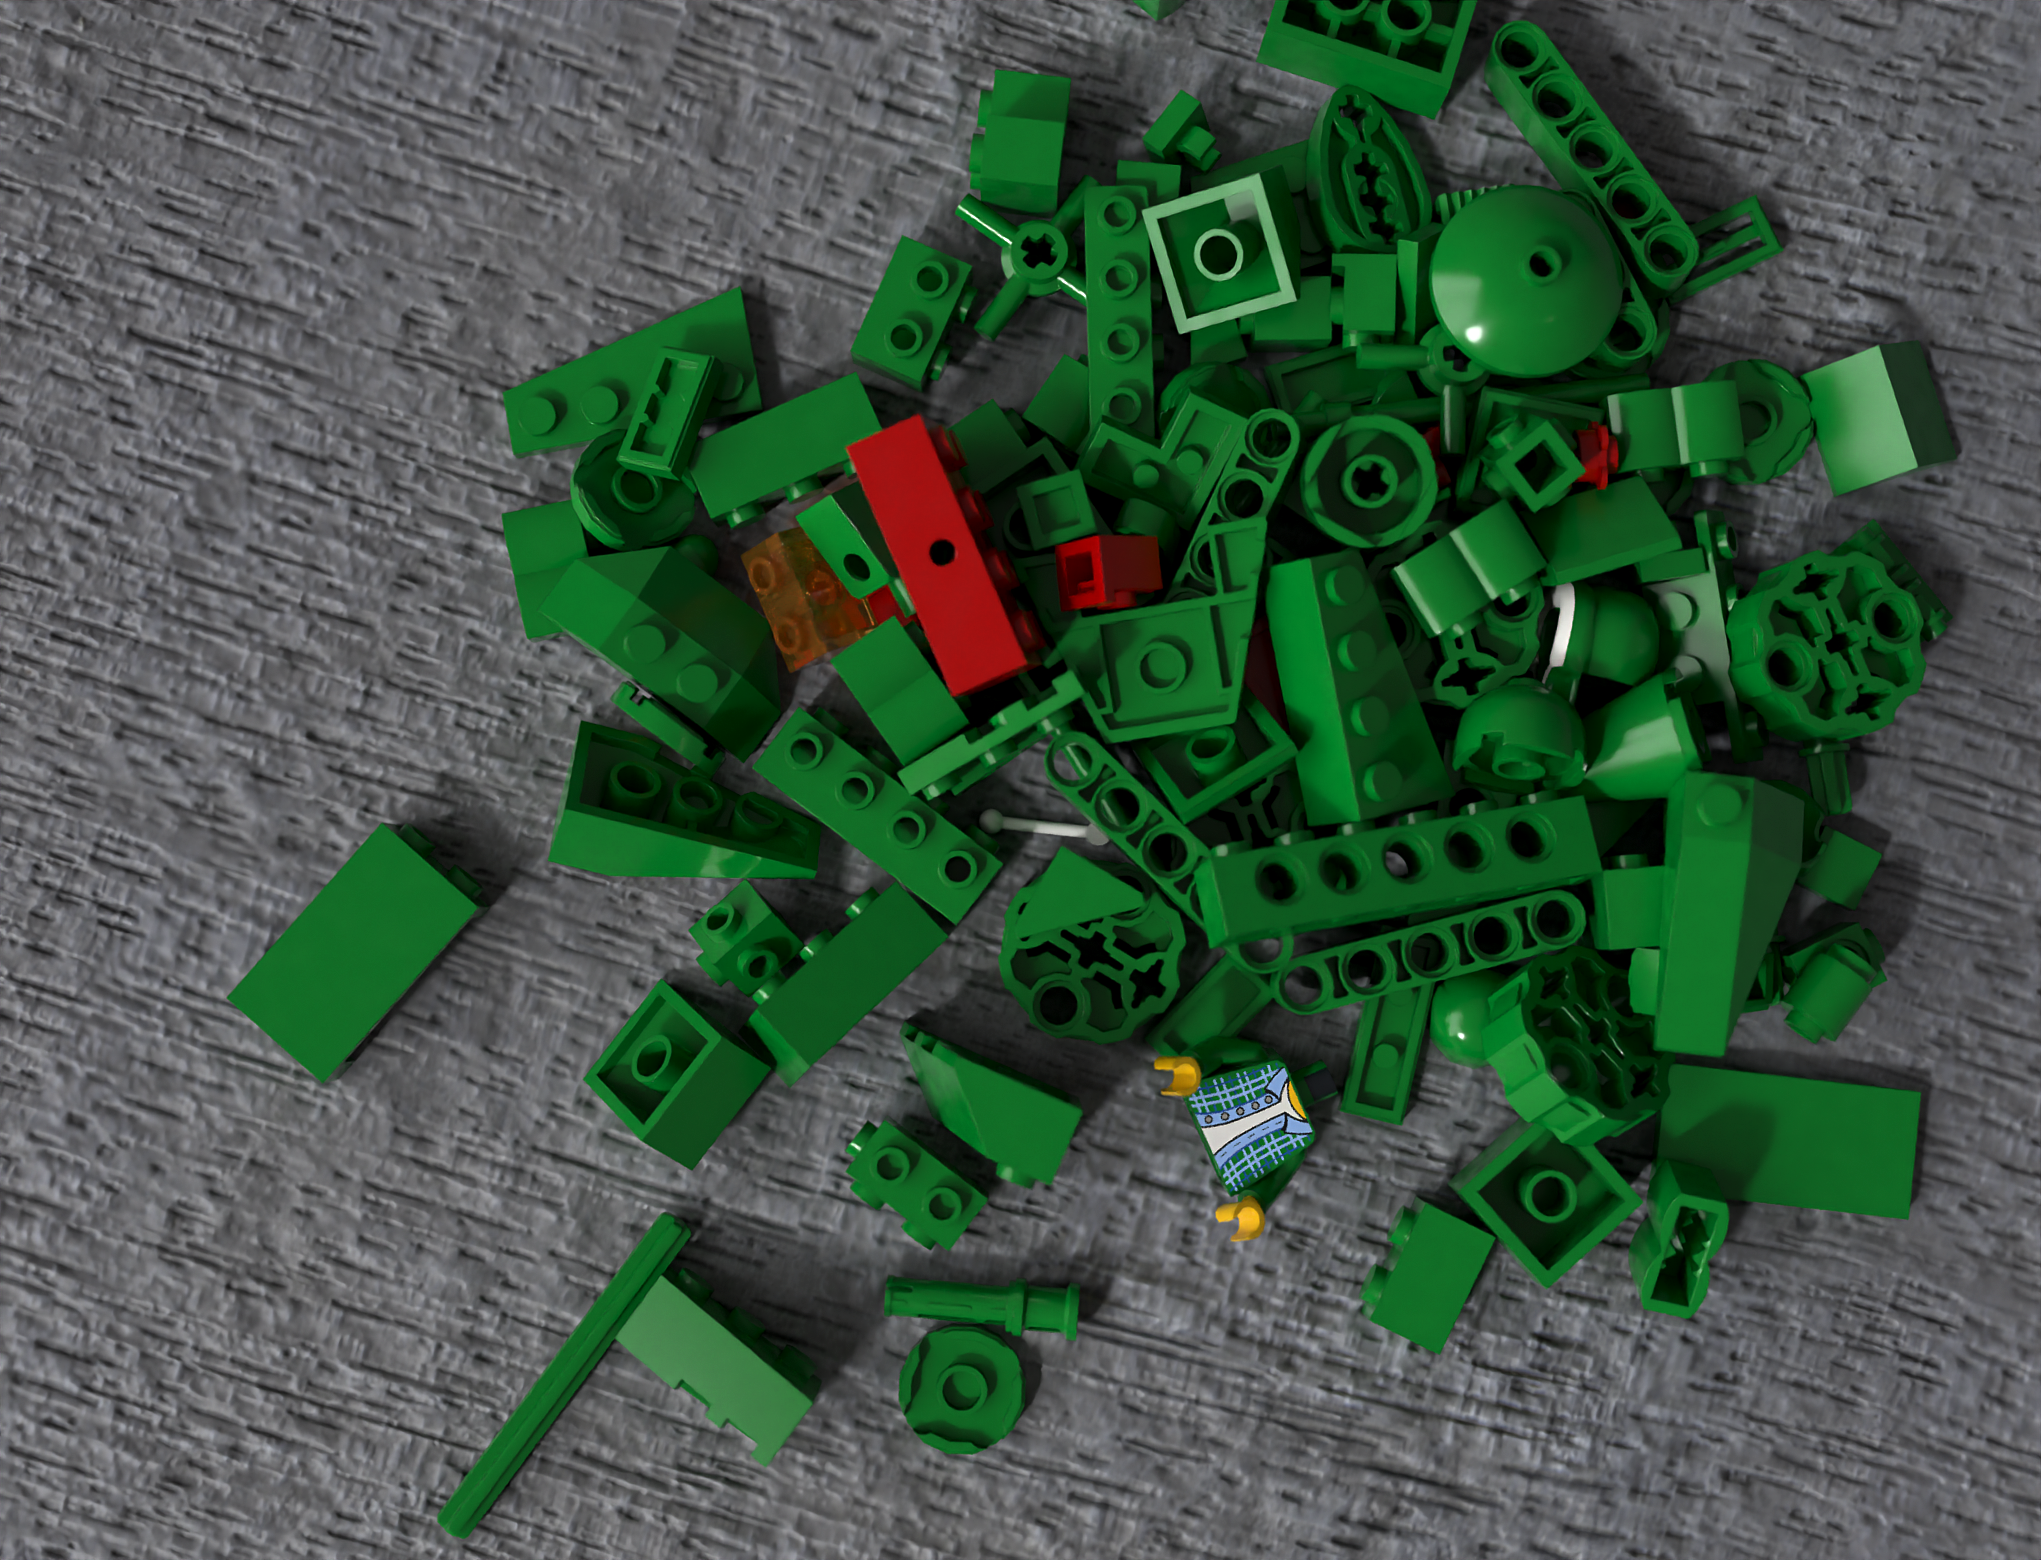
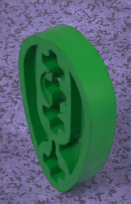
M1348 85L1340 87L1320 107L1309 135L1306 156V188L1313 222L1320 236L1336 253L1397 254V241L1399 238L1431 223L1432 201L1422 169L1408 141L1392 117L1371 94L1357 86ZM1341 110H1343L1345 117H1341L1339 113ZM1352 120H1356L1358 124L1356 127H1354ZM1356 167H1358L1361 175H1356L1354 171ZM1366 177H1370L1373 182L1369 187L1366 182ZM1364 196L1369 205L1379 207L1380 212L1376 216L1372 207L1362 205L1360 200ZM1372 225L1376 234H1372L1369 229ZM1381 235H1386L1388 241L1385 244Z

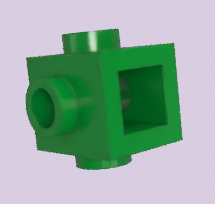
M1528 412L1522 417L1518 414H1513L1497 424L1486 436L1489 444L1477 453L1489 469L1481 475V478L1499 501L1506 498L1508 503L1514 501L1515 504L1533 513H1536L1539 509H1546L1561 500L1571 490V483L1586 472L1585 468L1572 453L1578 448V445L1567 429L1554 417L1548 421ZM1530 451L1531 457L1527 466L1517 469L1514 464Z
M744 879L718 904L711 907L688 930L703 950L696 958V961L720 987L730 980L748 998L806 947L781 913L747 879Z

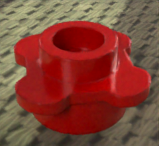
M1590 421L1588 430H1574L1571 435L1578 445V448L1572 453L1586 470L1574 482H1588L1589 485H1596L1598 490H1604L1607 487L1608 474H1615L1617 471L1618 444L1614 435H1608L1606 425H1599L1598 421Z

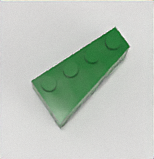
M1359 549L1263 568L1260 582L1291 740L1299 752L1295 760L1308 826L1363 821L1456 796Z

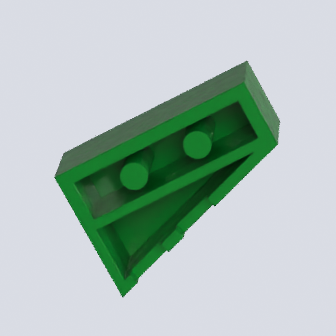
M897 881L891 884L881 895L873 886L870 887L844 912L852 921L843 930L834 936L827 928L824 929L798 954L806 964L789 979L779 971L751 997L759 1007L749 1017L738 1034L789 1088L949 937Z
M668 1267L627 1320L615 1339L673 1389L678 1390L679 1387H682L706 1405L709 1410L704 1416L719 1429H723L729 1422L758 1445L751 1453V1456L766 1468L814 1403L822 1384V1380L814 1375L818 1366L797 1348L787 1344L782 1351L763 1337L762 1334L766 1327L746 1310L735 1306L730 1312L712 1299L710 1296L714 1292V1288L695 1272L683 1268L680 1273H677L671 1267Z

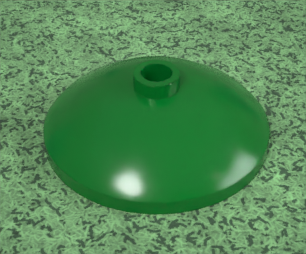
M1511 185L1490 190L1477 196L1464 205L1451 218L1441 232L1432 253L1429 267V289L1435 314L1443 330L1455 346L1468 358L1488 370L1502 375L1519 378H1540L1561 373L1574 367L1594 352L1605 340L1619 313L1623 294V277L1620 259L1610 235L1601 222L1585 206L1553 189L1534 185ZM1530 260H1541L1548 269V276L1540 277L1534 274L1530 268Z

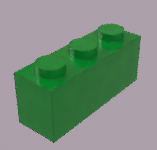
M854 372L695 442L687 466L710 518L719 528L729 524L731 530H738L766 516L764 507L784 498H787L789 504L793 505L820 494L824 491L823 481L845 472L848 479L857 478V472L846 447L882 431V428L857 372Z

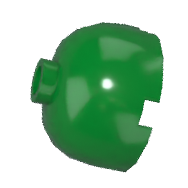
M1515 678L1509 680L1504 686L1491 689L1470 703L1458 726L1454 741L1452 766L1455 771L1464 766L1466 768V781L1495 792L1529 795L1534 793L1535 783H1543V781L1556 780L1554 790H1558V792L1567 791L1581 784L1586 774L1588 750L1586 730L1575 707L1565 698L1552 690L1546 689L1545 684L1538 680Z

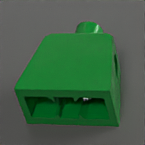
M860 480L828 495L795 516L799 525L852 597L860 600L888 585L905 618L916 613Z

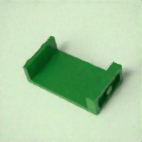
M382 822L226 997L321 1083L339 1080L355 1062L350 1056L470 919L472 917H483L490 909L478 897L484 890L482 885L456 864L448 871L430 855L436 848V845L424 833L408 822L402 828L396 824Z

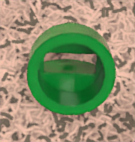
M690 534L679 538L670 545L712 577L715 574L719 555L715 544L707 537Z

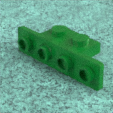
M1144 185L1089 186L1084 190L1090 436L1101 414L1153 438L1155 435L1153 372H1163L1164 342L1163 333L1152 334L1151 309H1162V277L1160 271H1150L1149 234L1141 211L1149 208L1148 189Z
M1711 509L1695 511L1694 521L1699 548L1702 547L1706 573L1642 586L1643 598L1653 608L1659 621L1661 632L1659 657L1655 673L1657 675L1664 670L1677 667L1681 671L1683 678L1672 682L1677 694L1690 690L1696 706L1724 702L1734 763L1762 761L1764 758L1762 747H1766L1769 743V730L1760 713L1752 705L1739 700L1727 672L1732 661L1731 642L1725 632L1728 616L1734 602L1746 597L1742 584L1735 583L1732 558L1738 556L1737 534L1733 523L1730 520L1725 521L1722 511Z

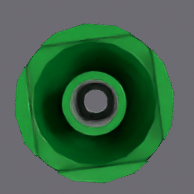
M1677 667L1660 672L1580 719L1586 730L1587 738L1586 774L1581 784L1567 791L1558 792L1560 799L1584 795L1585 803L1587 804L1668 798L1669 789L1686 771L1702 772V763L1713 760L1703 724L1690 690L1677 694L1672 683L1683 678L1681 671ZM1556 780L1535 783V792L1554 790Z

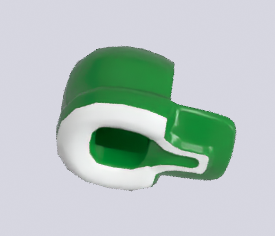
M1581 579L1560 586H1548L1544 589L1545 606L1539 613L1537 633L1540 648L1527 670L1532 678L1544 683L1546 689L1556 692L1573 706L1578 686L1626 693L1652 678L1659 657L1661 632L1656 614L1644 598L1628 590L1588 584Z

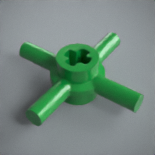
M1086 174L1082 177L1051 221L1032 220L1016 227L970 193L960 202L955 215L1002 247L1001 263L1007 282L973 327L981 336L991 342H995L1028 295L1046 297L1062 290L1087 308L1086 276L1076 269L1077 251L1071 235L1084 219L1085 188L1089 186H1102L1093 177ZM1044 248L1050 251L1051 266L1040 262L1035 269L1028 266L1027 251L1035 255L1041 253Z
M1441 324L1432 327L1421 338L1418 345L1359 343L1357 346L1356 366L1358 369L1417 371L1424 386L1432 393L1440 396V456L1445 458L1466 456V397L1479 390L1486 383L1490 375L1502 374L1488 370L1468 358L1449 339ZM1448 349L1455 351L1454 359H1463L1464 367L1459 371L1453 370L1454 361L1444 360L1443 354Z

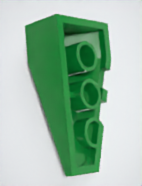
M583 720L580 721L555 818L548 861L608 876L757 879L815 878L818 869L821 825L756 792L739 795L713 782V776H710L696 765L690 770L660 755L662 745L645 736Z

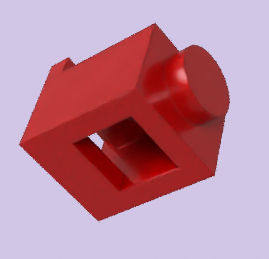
M1098 535L1054 546L1061 612H1072L1095 606L1100 610L1132 607L1137 605L1136 594H1150L1155 590L1162 589L1157 536Z

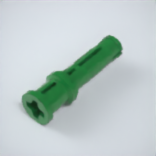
M888 1274L886 1282L888 1290H885L884 1317L900 1316L1005 1325L1006 1332H1012V1336L1021 1337L1024 1331L1027 1330L1062 1333L1066 1341H1076L1081 1283L1071 1282L1068 1288L1029 1285L1026 1278L1017 1277L1016 1280H1010L1009 1286L895 1277V1275Z

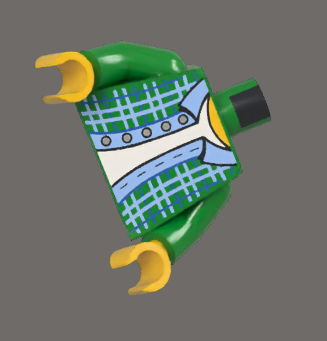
M1215 1035L1183 1051L1179 1056H1159L1154 1061L1155 1070H1173V1081L1170 1086L1160 1090L1161 1094L1182 1096L1219 1182L1230 1197L1239 1194L1238 1202L1225 1203L1217 1208L1215 1214L1218 1222L1231 1221L1238 1216L1239 1229L1236 1234L1231 1236V1241L1253 1240L1263 1232L1265 1214L1282 1195L1307 1158V1147L1317 1139L1305 1109L1338 1094L1332 1076L1322 1059L1289 1074L1282 1057L1273 1048H1265L1258 1041Z

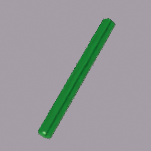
M666 1211L657 1217L437 1515V1522L446 1532L462 1539L467 1538L614 1341L616 1335L655 1282L691 1237L692 1230L679 1217Z

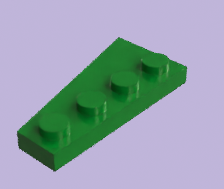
M741 286L503 392L513 455L516 458H524L589 446L598 436L615 429H628L661 345L715 355L725 365L702 425L763 413L764 406Z

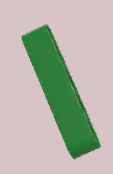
M1514 20L1504 24L1495 34L1484 65V80L1489 90L1561 188L1578 189L1588 194L1595 202L1641 293L1651 298H1665L1674 294L1683 285L1699 256V244L1693 232L1546 33L1536 24L1526 20ZM1507 53L1520 54L1528 60L1530 65L1526 67L1511 66L1503 59L1502 55ZM1543 102L1556 103L1564 109L1566 116L1561 118L1550 117L1540 109L1538 104ZM1581 151L1591 152L1601 159L1603 166L1600 168L1586 167L1578 161L1575 154ZM1617 201L1631 203L1637 208L1640 217L1637 219L1621 217L1615 211L1612 203ZM1662 251L1669 254L1675 260L1677 269L1664 270L1657 267L1652 262L1650 253Z
M1275 408L1260 410L1248 419L1163 604L1217 594L1215 575L1209 569L1206 559L1210 548L1207 526L1267 516L1269 535L1307 453L1309 436L1302 420L1289 412ZM1282 421L1291 432L1290 446L1279 457L1270 458L1261 448V435L1266 426L1273 422ZM1253 480L1260 486L1264 499L1260 510L1253 516L1245 518L1237 512L1234 507L1233 498L1239 485Z
M1070 731L1061 733L1052 739L1045 750L1044 756L1045 774L1052 786L1207 934L1203 914L1198 907L1196 899L1198 891L1193 872L1208 858L1212 857L1211 851L1093 738L1082 732ZM1070 745L1080 746L1085 749L1090 755L1092 762L1088 775L1074 781L1060 776L1054 766V758L1058 751ZM1111 791H1127L1136 799L1139 808L1138 816L1129 825H1113L1103 816L1101 809L1102 800ZM1171 835L1179 839L1183 844L1185 859L1181 867L1176 871H1161L1151 862L1149 848L1156 837ZM1293 935L1278 937V952L1273 959L1265 963H1257L1252 960L1246 953L1244 943L1221 948L1246 970L1267 974L1278 971L1288 963L1293 954L1294 939Z
M1546 890L1524 894L1293 955L1284 967L1276 972H1272L1270 991L1275 1001L1282 1008L1300 1015L1315 1014L1565 948L1575 943L1583 934L1586 925V912L1580 900L1573 894L1563 890ZM1548 901L1556 902L1562 908L1565 915L1563 929L1553 937L1543 934L1537 925L1538 910ZM1486 917L1494 918L1503 930L1501 945L1490 954L1483 953L1474 941L1475 927ZM1425 933L1433 935L1439 941L1442 953L1439 962L1429 970H1421L1414 964L1411 958L1413 942L1418 936ZM1361 950H1368L1377 957L1380 971L1372 984L1360 987L1351 980L1348 974V964L1355 953ZM1299 966L1309 967L1315 973L1318 980L1316 994L1304 1003L1293 1002L1285 991L1287 975Z

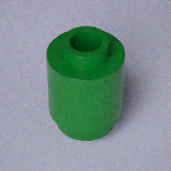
M1832 943L1825 953L1817 952L1780 1001L1781 1006L1788 1012V1015L1783 1020L1784 1023L1798 1035L1814 1044H1817L1821 1037L1836 1041L1873 991L1869 984L1877 974L1876 971L1857 954L1839 944Z

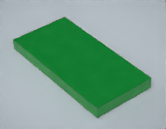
M1673 1063L1670 1066L1668 1084L1671 1094L1666 1103L1656 1113L1649 1185L1657 1169L1668 1159L1711 1169L1725 1199L1909 1220L1921 1092Z

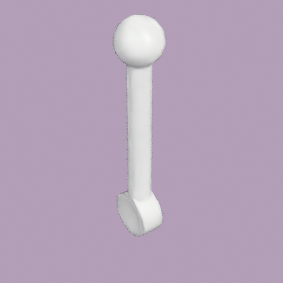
M995 809L985 810L979 818L981 829L988 834H995L1001 829L1087 838L1091 844L1096 846L1104 845L1109 841L1092 823L1087 826L1005 817Z

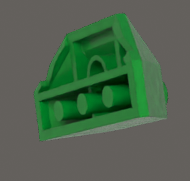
M671 546L574 559L536 610L741 763H745L781 714L773 623Z

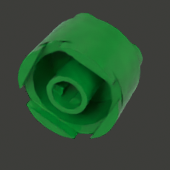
M1381 414L1354 416L1325 430L1308 449L1299 474L1300 501L1311 522L1330 539L1346 546L1358 548L1388 546L1413 534L1430 514L1438 491L1435 463L1425 439L1407 423ZM1374 465L1379 469L1375 480L1383 486L1380 494L1368 493L1361 499L1355 494L1359 484L1351 479L1354 470L1365 471Z

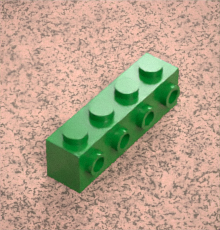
M798 707L752 766V769L951 922L958 925L1004 865V863L994 857L1001 845L972 823L962 832L947 821L944 815L950 809V806L940 798L936 797L928 801L923 791L910 797L906 788L893 779L900 768L870 745L861 755L842 739L849 729L821 707H818L812 716Z

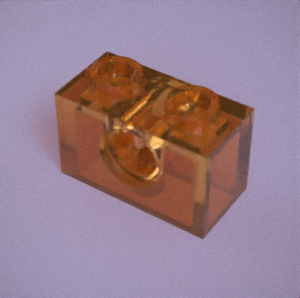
M801 526L777 532L741 555L750 583L757 594L774 634L775 642L783 655L790 673L828 662L879 626L867 597L865 596L860 600L852 597Z

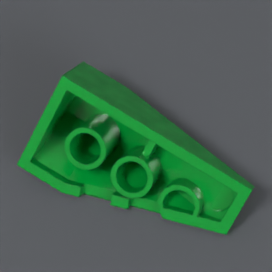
M1686 771L1669 789L1653 1050L1715 1057L1724 1056L1801 867L1804 820L1803 800L1755 778Z

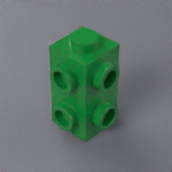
M888 1115L879 1127L868 1120L845 1149V1152L854 1158L845 1171L855 1179L849 1187L851 1191L878 1211L886 1203L906 1219L900 1226L901 1229L913 1240L930 1251L938 1243L949 1252L988 1201L989 1193Z

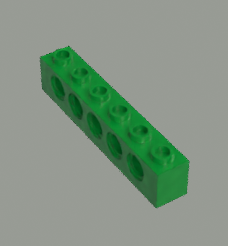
M1546 790L1520 798V806L1499 809L1497 800H1486L1461 807L1459 809L1460 816L1438 819L1436 810H1425L1400 817L1398 819L1399 826L1377 829L1374 820H1366L1337 828V836L1315 840L1313 831L1308 830L1293 832L1275 838V847L1252 850L1249 841L1232 842L1211 849L1212 857L1208 858L1193 872L1210 949L1579 885L1603 871L1584 795L1560 799L1558 790ZM1510 831L1519 834L1525 840L1528 846V857L1519 855L1513 849L1510 843ZM1449 841L1459 844L1465 850L1468 857L1467 868L1457 865L1452 860L1448 851ZM1387 852L1396 853L1404 860L1408 872L1406 879L1397 877L1390 871L1386 862ZM1324 862H1330L1340 867L1346 878L1345 890L1333 887L1326 880L1323 871ZM1262 872L1270 873L1281 881L1284 888V898L1282 901L1274 900L1264 893L1260 885V874Z

